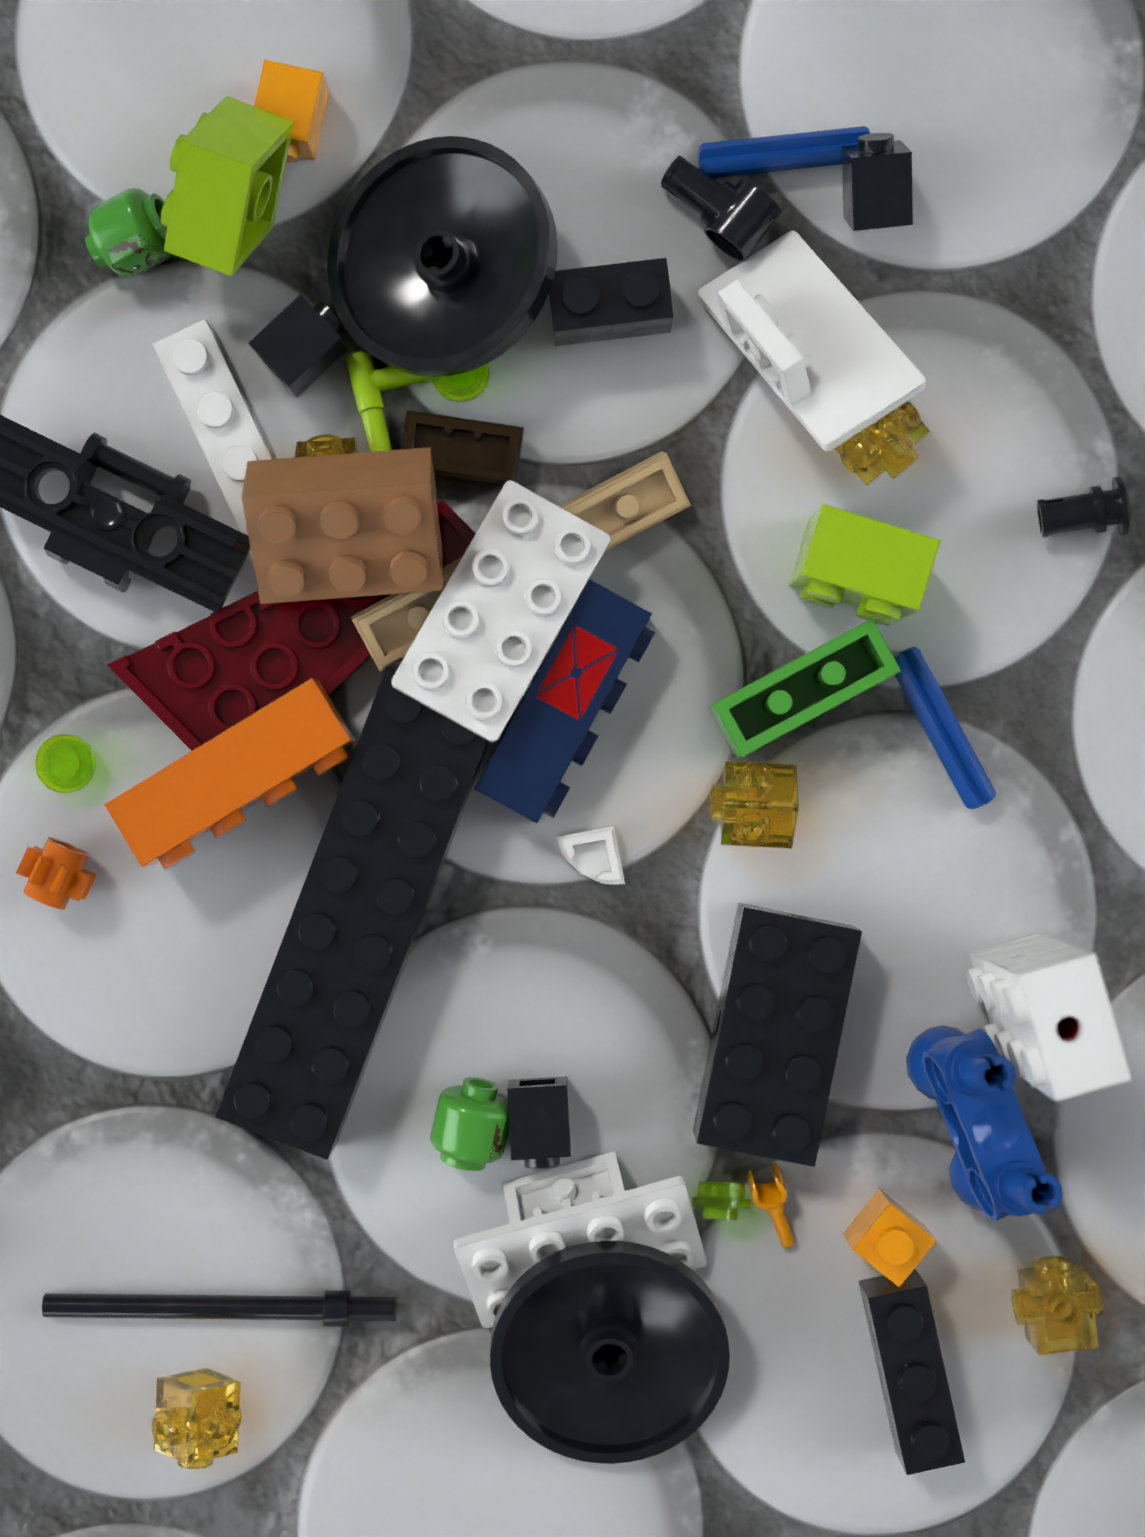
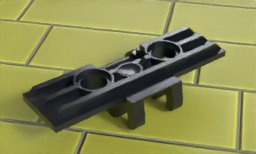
M0 415V508L51 532L44 546L47 556L63 564H68L70 561L103 577L106 585L121 592H126L131 583V579L128 578L131 571L219 614L250 552L249 537L184 505L183 503L191 487V479L181 474L174 478L108 446L107 438L97 433H93L87 439L81 453H78ZM100 467L161 498L160 501L156 500L151 512L146 513L91 486L90 483L97 468ZM61 471L68 477L70 483L69 493L59 503H45L39 494V483L47 473ZM172 526L177 534L175 548L165 556H153L148 550L154 534L163 527Z

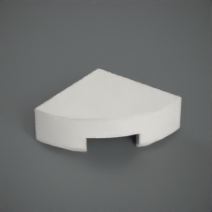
M614 825L556 836L563 856L580 874L603 884H625Z

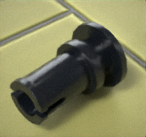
M1118 476L1112 479L1111 490L1102 491L1099 485L1090 487L1089 493L1048 500L1038 499L1037 515L1042 537L1094 528L1096 533H1103L1107 531V526L1117 525L1120 535H1127L1131 522V504L1122 478Z

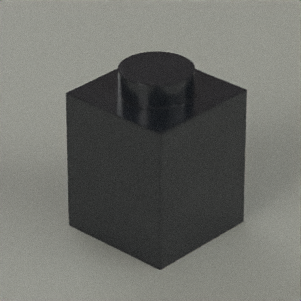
M890 133L861 135L858 137V145L842 146L844 219L852 230L859 231L913 225L912 152L901 140L894 141V135Z
M301 294L248 343L257 356L296 397L303 393L348 350L342 338L338 335L345 329L338 317L322 301L313 308Z
M567 1076L509 1080L507 1099L511 1160H524L526 1168L535 1169L560 1165L561 1157H571Z

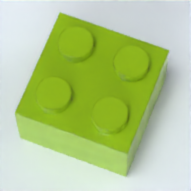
M228 96L211 112H203L196 126L187 135L181 134L172 149L170 170L176 172L174 190H171L168 194L161 212V224L167 227L163 251L232 277L273 229L294 121Z
M822 504L809 518L789 586L802 589L799 598L809 603L833 608L835 603L844 602L858 607L857 617L864 620L873 618L875 623L890 625L891 620L899 621L920 610L941 540Z

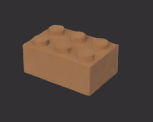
M431 447L247 462L242 503L260 604L443 590V549Z

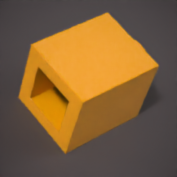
M264 59L254 106L294 121L287 163L297 162L298 156L315 160L330 93L323 72Z
M880 1188L843 1233L854 1252L898 1287L902 1285L937 1241L922 1222Z

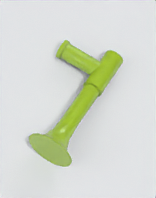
M360 351L352 353L345 360L358 413L362 417L370 452L392 450L383 413L385 408L381 392L420 382L429 383L431 382L430 377L405 373L390 366L375 370L372 355L369 352Z

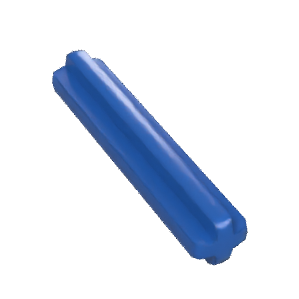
M861 126L703 143L698 149V167L711 178L841 165L842 146L858 145L859 136L871 133L869 128Z
M910 647L896 654L893 657L901 672L895 674V677L965 807L976 809L989 803L996 797V791L920 649Z

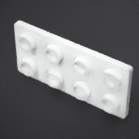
M789 231L748 257L745 262L742 261L698 290V296L703 306L824 451H831L926 389L924 375L796 231Z
M507 481L391 680L392 687L489 742H496L517 705L523 701L585 585L610 542L609 534L516 482Z
M615 1151L502 1183L509 1224L460 1237L453 1241L455 1256L483 1328L493 1327L497 1311L504 1297L513 1284L527 1270L547 1256L574 1245L596 1241L633 1242L668 1253L692 1270L703 1268L707 1265V1259L684 1178L676 1176L625 1190Z

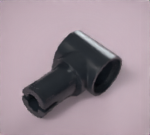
M678 156L671 163L661 180V187L701 214L700 221L707 225L704 228V233L709 240L724 253L739 261L745 262L781 213L777 203L754 184L745 180H740L736 186L728 181L720 184L682 156Z

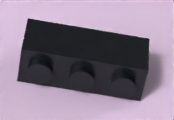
M916 1269L910 1273L900 1287L884 1275L859 1280L858 1283L894 1448L906 1475L965 1463L927 1285Z

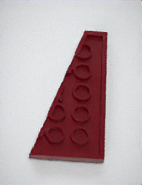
M441 500L437 502L443 549V567L463 557L476 533ZM256 591L221 608L219 614L213 612L211 616L178 632L174 631L156 640V643L129 656L125 655L107 665L193 751L311 678L319 680L329 697H331L371 657L350 617L392 594L260 604L259 593Z

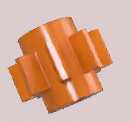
M48 837L43 849L37 846L33 848L27 847L16 871L17 874L29 878L23 893L42 904L61 910L66 908L70 898L76 901H80V899L85 900L97 875L84 869L90 855L74 845L52 837Z

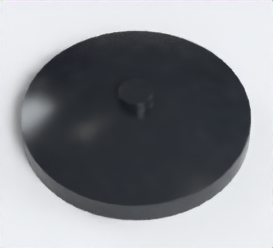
M445 136L425 139L407 145L393 152L369 170L354 187L339 212L330 238L327 260L328 285L335 310L351 337L367 352L392 368L405 373L427 377L451 376L477 369L511 348L527 332L544 306L552 286L557 263L558 244L554 217L544 193L532 176L513 157L492 144L467 137Z
M626 1241L588 1242L568 1247L547 1256L533 1265L513 1284L497 1311L492 1328L490 1347L491 1376L496 1394L508 1416L519 1429L541 1446L562 1456L584 1462L615 1464L642 1460L658 1455L684 1441L707 1420L715 1409L723 1393L729 1371L730 1353L724 1316L712 1291L690 1267L677 1258L656 1248Z

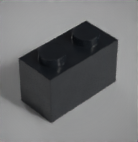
M667 258L555 271L549 292L555 346L671 332L674 315Z

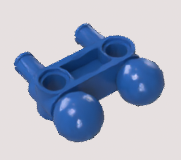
M942 1025L926 1029L912 1041L906 1056L907 1074L919 1092L937 1102L955 1148V1153L949 1165L951 1186L960 1200L972 1209L983 1211L992 1222L1008 1215L1024 1216L1033 1212L1042 1214L1047 1212L1045 1207L1052 1210L1056 1208L1062 1200V1188L1055 1177L1046 1173L1012 1087L1015 1084L1016 1072L1011 1061L1004 1056H1000L991 1038L980 1028L965 1034L958 1028Z

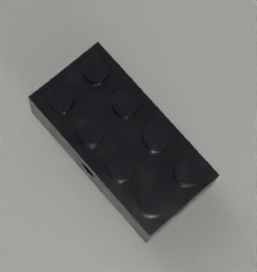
M738 903L693 1126V1134L697 1144L815 1167L862 930L848 924Z

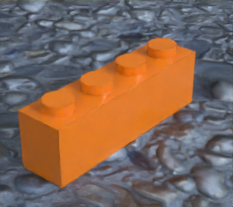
M311 678L107 802L104 806L141 867L160 862L165 870L193 854L195 849L191 842L211 830L214 837L218 838L244 823L247 819L242 810L261 799L269 807L295 792L298 788L293 779L311 768H314L317 775L320 776L346 761L349 756L344 748L353 744L356 740L321 682Z

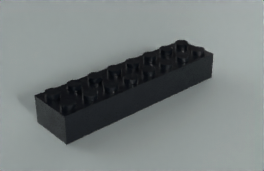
M386 667L215 1116L218 1119L326 1160L334 1151L490 743L481 736L394 689L391 680L396 670Z

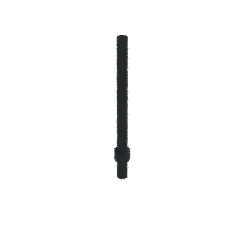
M326 1290L324 1296L45 1293L42 1301V1315L49 1318L321 1320L324 1327H349L350 1321H396L397 1298L351 1297L350 1290Z

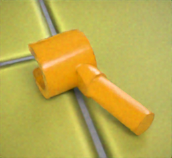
M771 1163L774 1179L764 1184L756 1182L752 1170H749L747 1177L753 1203L758 1208L767 1210L781 1246L787 1248L794 1245L795 1240L784 1212L783 1203L786 1201L787 1191L781 1168L777 1164Z

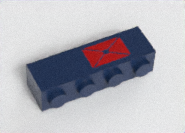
M589 579L474 789L535 823H538L543 813L554 818L570 789L568 785L560 782L571 761L580 766L584 764L599 736L589 730L600 709L611 714L627 683L617 678L628 657L639 663L655 634V631L646 627L652 613Z

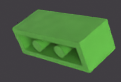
M871 618L713 703L708 708L735 758H741L901 672L876 623Z

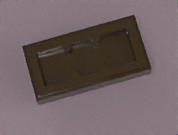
M407 410L401 450L431 447L434 477L503 487L509 480L517 482L524 427Z

